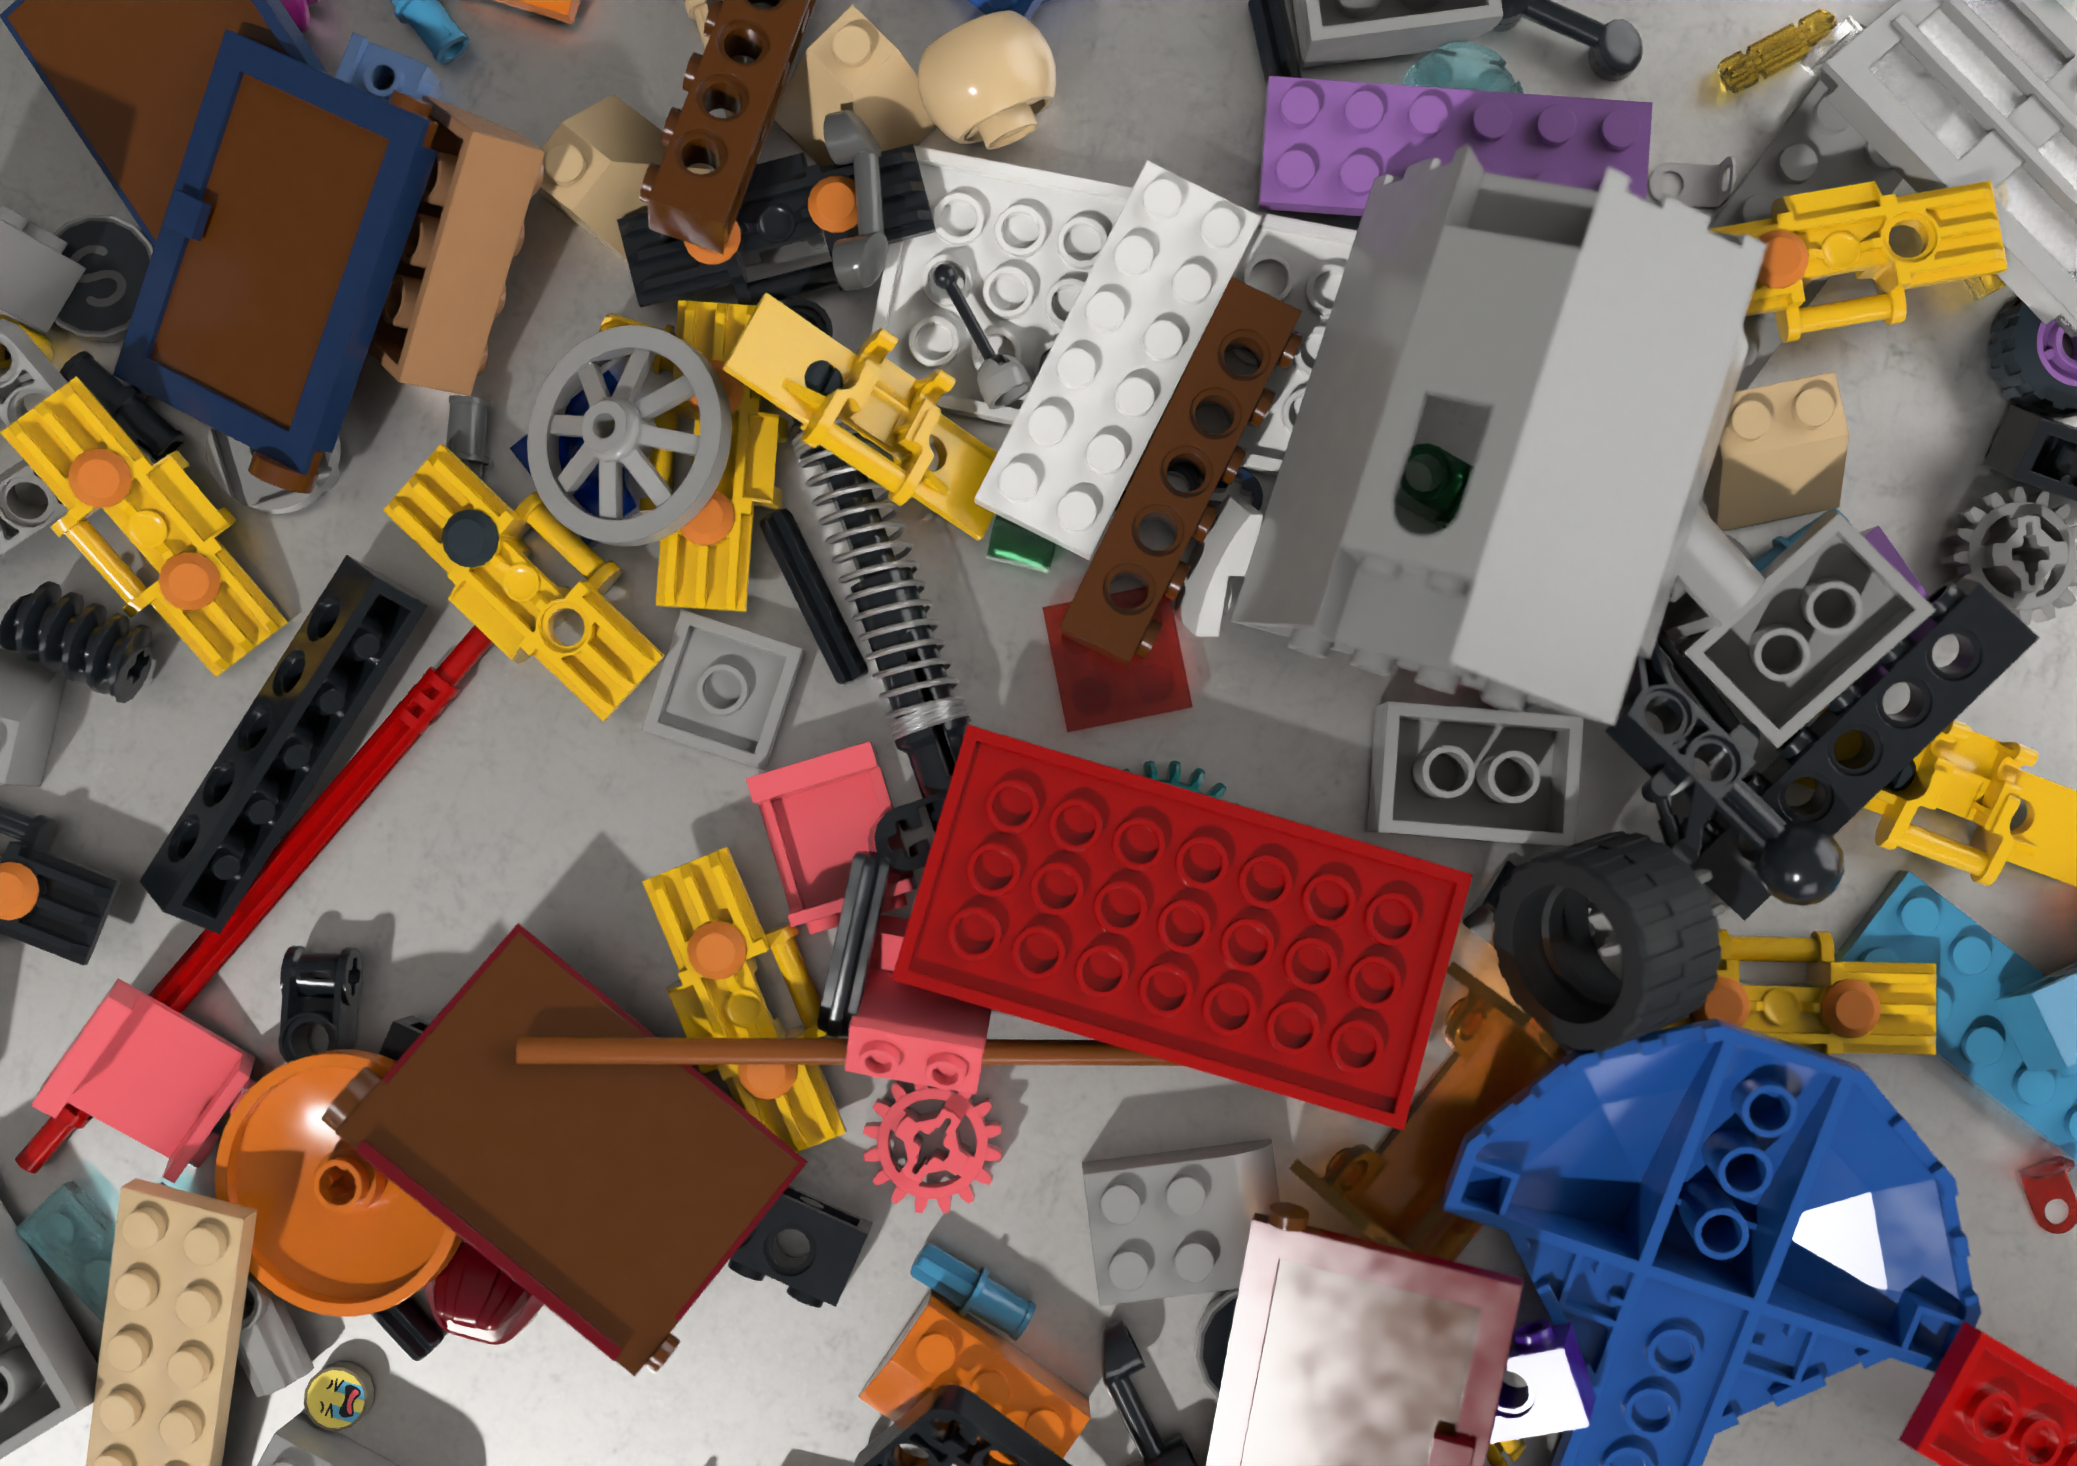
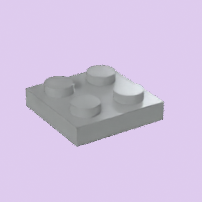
M681 609L641 731L765 771L805 650Z

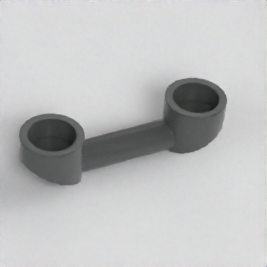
M846 109L827 114L824 119L823 132L825 144L832 160L837 165L853 163L858 236L838 239L834 243L832 251L833 267L839 284L844 290L853 291L870 287L880 277L887 259L888 241L887 236L884 234L879 167V157L882 155L876 138L862 119L853 111Z

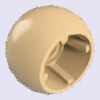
M1011 10L994 12L978 17L945 33L923 51L918 68L919 93L923 106L932 122L948 138L959 144H972L984 141L986 148L989 150L1014 143L1037 129L1039 124L1035 116L1052 103L1057 87L1056 65L1051 48L1040 30L1029 19Z

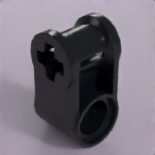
M293 945L287 949L282 961L280 974L282 1006L280 1035L278 1039L279 1051L286 1063L314 1054L308 1046L307 1038L310 1029L316 1023L324 1027L328 1034L329 1043L326 1051L355 1048L357 1041L358 998L363 980V961L359 949L346 947L342 950L341 954L310 953L303 946ZM314 973H329L331 977L316 978Z

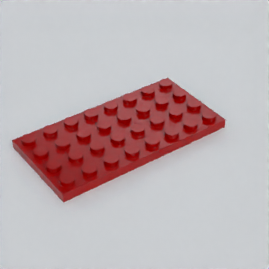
M968 724L891 980L1404 1131L1473 874Z

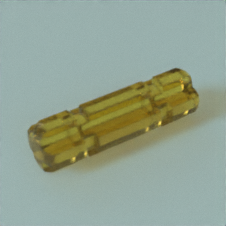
M1818 9L1798 21V27L1791 23L1749 45L1746 48L1747 54L1743 55L1740 50L1722 59L1717 67L1722 86L1725 90L1740 93L1756 85L1759 81L1758 76L1762 75L1765 80L1811 55V48L1819 52L1834 44L1840 37L1837 18L1832 12Z

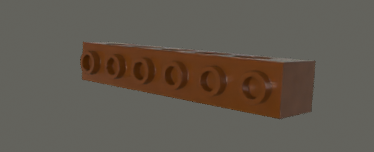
M818 0L712 1L704 26V36L709 38L703 55L693 52L684 75L683 90L688 92L682 109L671 108L664 125L661 144L667 146L663 160L661 165L653 162L649 164L642 182L640 201L648 203V227L650 230L724 254ZM767 3L773 6V8L761 9L752 4ZM742 55L750 57L754 61L739 63L731 58ZM716 109H725L735 115L729 118H718L709 112ZM701 163L707 164L715 170L708 174H697L687 168L693 164Z
M1231 277L1059 627V634L1128 667L1134 653L1145 659L1147 658L1163 623L1152 619V616L1162 596L1175 601L1191 568V565L1180 559L1191 538L1203 543L1220 509L1209 503V500L1219 480L1229 485L1232 484L1248 452L1247 449L1237 445L1247 422L1258 428L1260 427L1276 392L1265 387L1275 365L1288 370L1304 337L1303 334L1293 330L1302 312L1301 310ZM1236 348L1248 350L1256 358L1258 370L1250 375H1237L1226 366L1224 355ZM1207 405L1218 406L1227 413L1230 427L1222 433H1208L1198 425L1195 416L1196 411ZM1178 462L1190 463L1200 471L1202 485L1191 492L1179 491L1170 484L1167 478L1168 468ZM1150 519L1165 521L1173 530L1174 543L1167 549L1159 551L1147 548L1141 542L1138 535L1140 525ZM1123 576H1131L1138 579L1146 590L1145 602L1134 609H1124L1116 605L1109 591L1110 585L1116 579Z

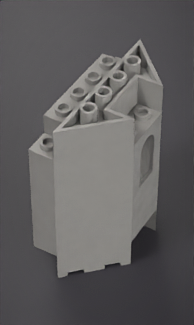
M1471 145L1456 149L1452 162L1446 165H1440L1441 160L1432 157L1407 166L1403 178L1393 177L1389 174L1374 178L1230 621L1290 637L1289 648L1311 656L1327 658L1329 649L1352 654L1350 664L1373 673L1390 676L1393 666L1417 672L1415 682L1438 691L1455 694L1459 683L1483 690L1482 701L1504 709L1522 712L1525 702L1615 726L1636 656L1651 658L1745 362L1749 345L1742 323L1767 244L1746 234L1734 235L1707 230L1711 219L1710 216L1667 195L1660 197L1659 201L1639 198L1629 191L1630 177L1610 167H1607L1600 191L1485 173ZM1428 395L1493 408L1460 512L1454 522L1443 531L1427 536L1415 535L1404 530L1395 517L1394 500Z

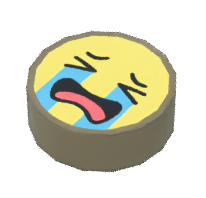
M339 1361L327 1365L310 1379L304 1392V1406L307 1416L316 1426L326 1431L339 1432L351 1428L369 1412L374 1401V1386L371 1377L362 1367L352 1362Z

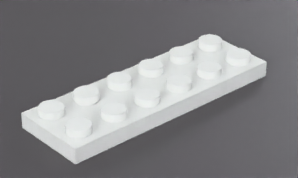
M1148 160L1146 161L975 496V504L1090 561L1231 277H1233L1260 223L1261 216Z

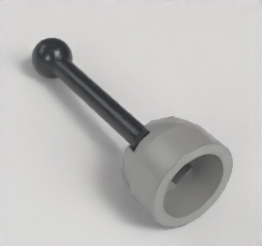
M949 263L938 265L934 269L933 280L938 287L946 289L984 358V362L978 370L977 382L989 409H998L1015 402L1027 394L1034 383L1029 373L1016 357L1006 353L995 354L957 285L958 272L956 268Z

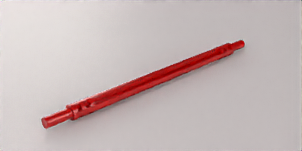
M474 625L437 669L430 666L426 670L423 677L417 684H414L404 699L395 706L392 713L274 848L222 932L217 934L205 929L149 993V996L180 1014L186 1009L414 742L430 727L433 720L443 712L451 699L453 700L460 692L457 684L493 644L478 627ZM66 1103L57 1117H50L16 1156V1163L29 1173H37L75 1128L83 1129L93 1116Z

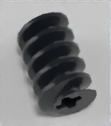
M51 581L41 584L33 593L21 596L10 606L0 624V645L3 649L18 651L23 658L29 661H40L50 671L64 672L69 680L82 684L87 683L94 692L105 695L110 693L114 701L118 703H126L132 700L142 688L152 664V651L150 649L152 631L150 627L139 624L128 634L130 622L127 616L117 613L106 621L107 611L104 605L92 603L84 609L82 595L69 592L61 598L62 590L60 585Z

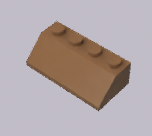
M423 95L422 101L433 105L429 119L439 123L430 147L438 151L368 352L398 382L471 396L476 377L483 373L487 364V341L494 318L500 315L505 305V281L512 258L518 255L524 243L525 227L523 222L531 196L538 192L542 184L544 175L542 160L545 151L516 131L439 99Z

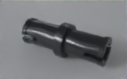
M88 351L77 353L61 368L59 373L62 374L67 382L77 376L133 442L154 463H157L176 450L179 451L184 445L182 441L186 440L185 434L180 430H176L145 403L146 396L142 391L132 385L125 386L94 360V357Z

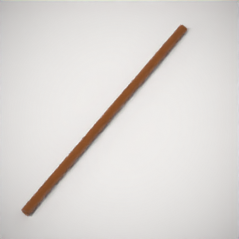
M518 1037L516 1062L517 1064L845 1065L848 1038ZM986 1039L982 1065L1182 1066L1098 1040Z

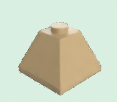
M853 4L807 48L785 87L773 120L816 164H820V167L836 164L828 153L823 132L824 119L829 113L846 109L853 111L870 129L880 146L881 152L910 144L919 146L937 128L923 106L918 89L917 74L898 48Z
M612 94L561 122L541 147L545 151L542 160L544 175L537 193L627 262L617 219L648 212V203L640 201V191L649 164L653 162L661 165L667 149V146L661 144L663 131L615 94ZM701 163L693 164L687 168L697 174H708L713 171L706 164Z

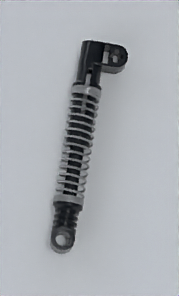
M792 299L783 303L832 338V321L826 310L816 302L806 299ZM792 416L794 423L789 434L792 440L791 444L794 446L793 450L796 452L795 456L801 459L798 465L808 468L821 464L823 473L809 478L805 484L809 487L823 484L828 485L830 492L813 499L812 504L822 506L834 502L836 512L820 518L818 523L823 526L839 521L841 523L843 531L829 536L825 542L829 545L843 541L848 543L850 551L833 557L832 562L839 564L849 560L854 561L856 571L840 576L838 581L846 583L860 579V582L850 587L852 594L846 596L845 601L856 602L859 613L853 615L851 620L855 622L862 620L866 633L861 634L858 639L861 641L869 640L872 653L866 654L865 659H875L879 670L871 678L874 680L881 678L886 691L880 693L878 698L889 699L892 711L887 712L885 717L888 719L895 717V720L888 725L891 728L890 733L894 735L892 739L895 740L897 749L908 755L922 796L920 800L896 807L879 817L870 828L868 848L869 851L877 852L890 859V872L896 874L911 872L925 867L931 848L928 838L916 842L909 847L911 856L909 858L906 857L902 849L891 850L888 845V838L897 833L896 823L900 824L904 832H910L922 827L923 824L918 809L925 806L934 833L936 832L967 725H972L969 716L970 712L966 711L968 706L964 705L966 702L964 698L954 697L952 690L958 685L959 680L955 677L947 676L946 670L952 665V660L941 657L939 653L946 642L941 638H934L932 633L939 625L937 620L927 618L926 615L933 605L932 601L920 598L919 594L924 590L926 584L924 581L916 580L913 577V574L919 568V563L912 560H901L912 550V543L902 540L894 541L906 529V525L902 522L889 521L899 511V505L884 501L888 498V490L875 499L872 488H883L872 479L868 480L866 475L821 445L812 448L802 441L804 431L800 429L802 423ZM838 418L834 421V423L865 443L869 440L862 437L856 430ZM865 443L877 452H880L878 446ZM878 508H893L890 513L881 518ZM886 527H900L898 531L889 537L885 530ZM892 547H906L905 550L894 556ZM901 566H913L911 569L910 567L898 568ZM911 669L914 670L916 679L913 678V675H912V673H911ZM917 689H920L923 698L920 699ZM935 738L940 746L950 776L946 775L939 751L935 743Z

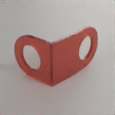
M2062 1156L2051 1158L2018 1171L2037 1223L2044 1230L2054 1234L2068 1232L2077 1223V1200L2067 1176V1172L2075 1167V1162ZM2052 1199L2063 1200L2069 1210L2067 1218L2058 1224L2051 1223L2045 1216V1207Z

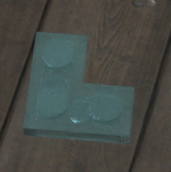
M72 1180L58 1187L15 1230L98 1319L104 1322L116 1221L113 1223Z

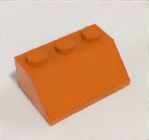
M932 1289L858 1396L895 1423L933 1389L942 1385L961 1386L975 1393L1061 1458L1065 1457L1091 1418L1089 1397L970 1314L966 1313L963 1316L958 1313L957 1305ZM989 1452L994 1459L1002 1463L1011 1465L1019 1463L1014 1456L1006 1452Z

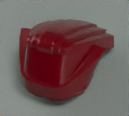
M462 1240L457 1252L442 1272L424 1287L433 1316L441 1328L453 1335L492 1345L503 1344L516 1337L533 1321L543 1307L540 1301L465 1240Z

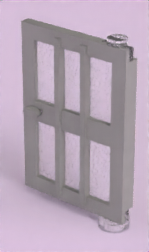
M1898 0L1865 29L1851 15L1846 17L1823 37L1799 64L1812 78L1817 76L1832 93L1826 100L1917 193L1991 180L2008 270L2005 272L1997 273L1998 277L2045 325L2054 320L2071 338L2076 336L2077 20L2057 0Z

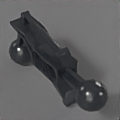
M1660 627L1651 658L1636 656L1615 726L1608 725L1605 732L1651 776L1643 784L1641 792L1645 800L1656 805L1660 817L1657 822L1665 845L1674 850V854L1682 861H1686L1689 866L1694 864L1700 856L1703 826L1715 809L1758 851L1756 855L1757 877L1768 894L1785 904L1806 906L1822 902L1837 889L1845 872L1843 850L1831 833L1816 824L1798 822L1787 824L1741 779L1757 763L1753 757L1760 741L1758 728L1752 723H1741L1692 660L1687 655L1683 656ZM1662 651L1673 663L1671 668L1708 714L1673 681ZM1478 689L1480 695L1482 696L1483 690ZM1525 702L1522 712L1534 709L1540 705ZM1492 705V706H1493L1494 708H1496V709H1501V710H1505V711H1509V712H1513V713H1518L1517 711H1512V710H1508V709H1504V708H1501V707H1497V706ZM1645 711L1652 712L1660 719L1664 729L1663 733H1659L1650 727L1646 721ZM1694 757L1699 758L1708 766L1711 773V781L1699 775L1693 762ZM1668 795L1671 796V806L1667 797Z

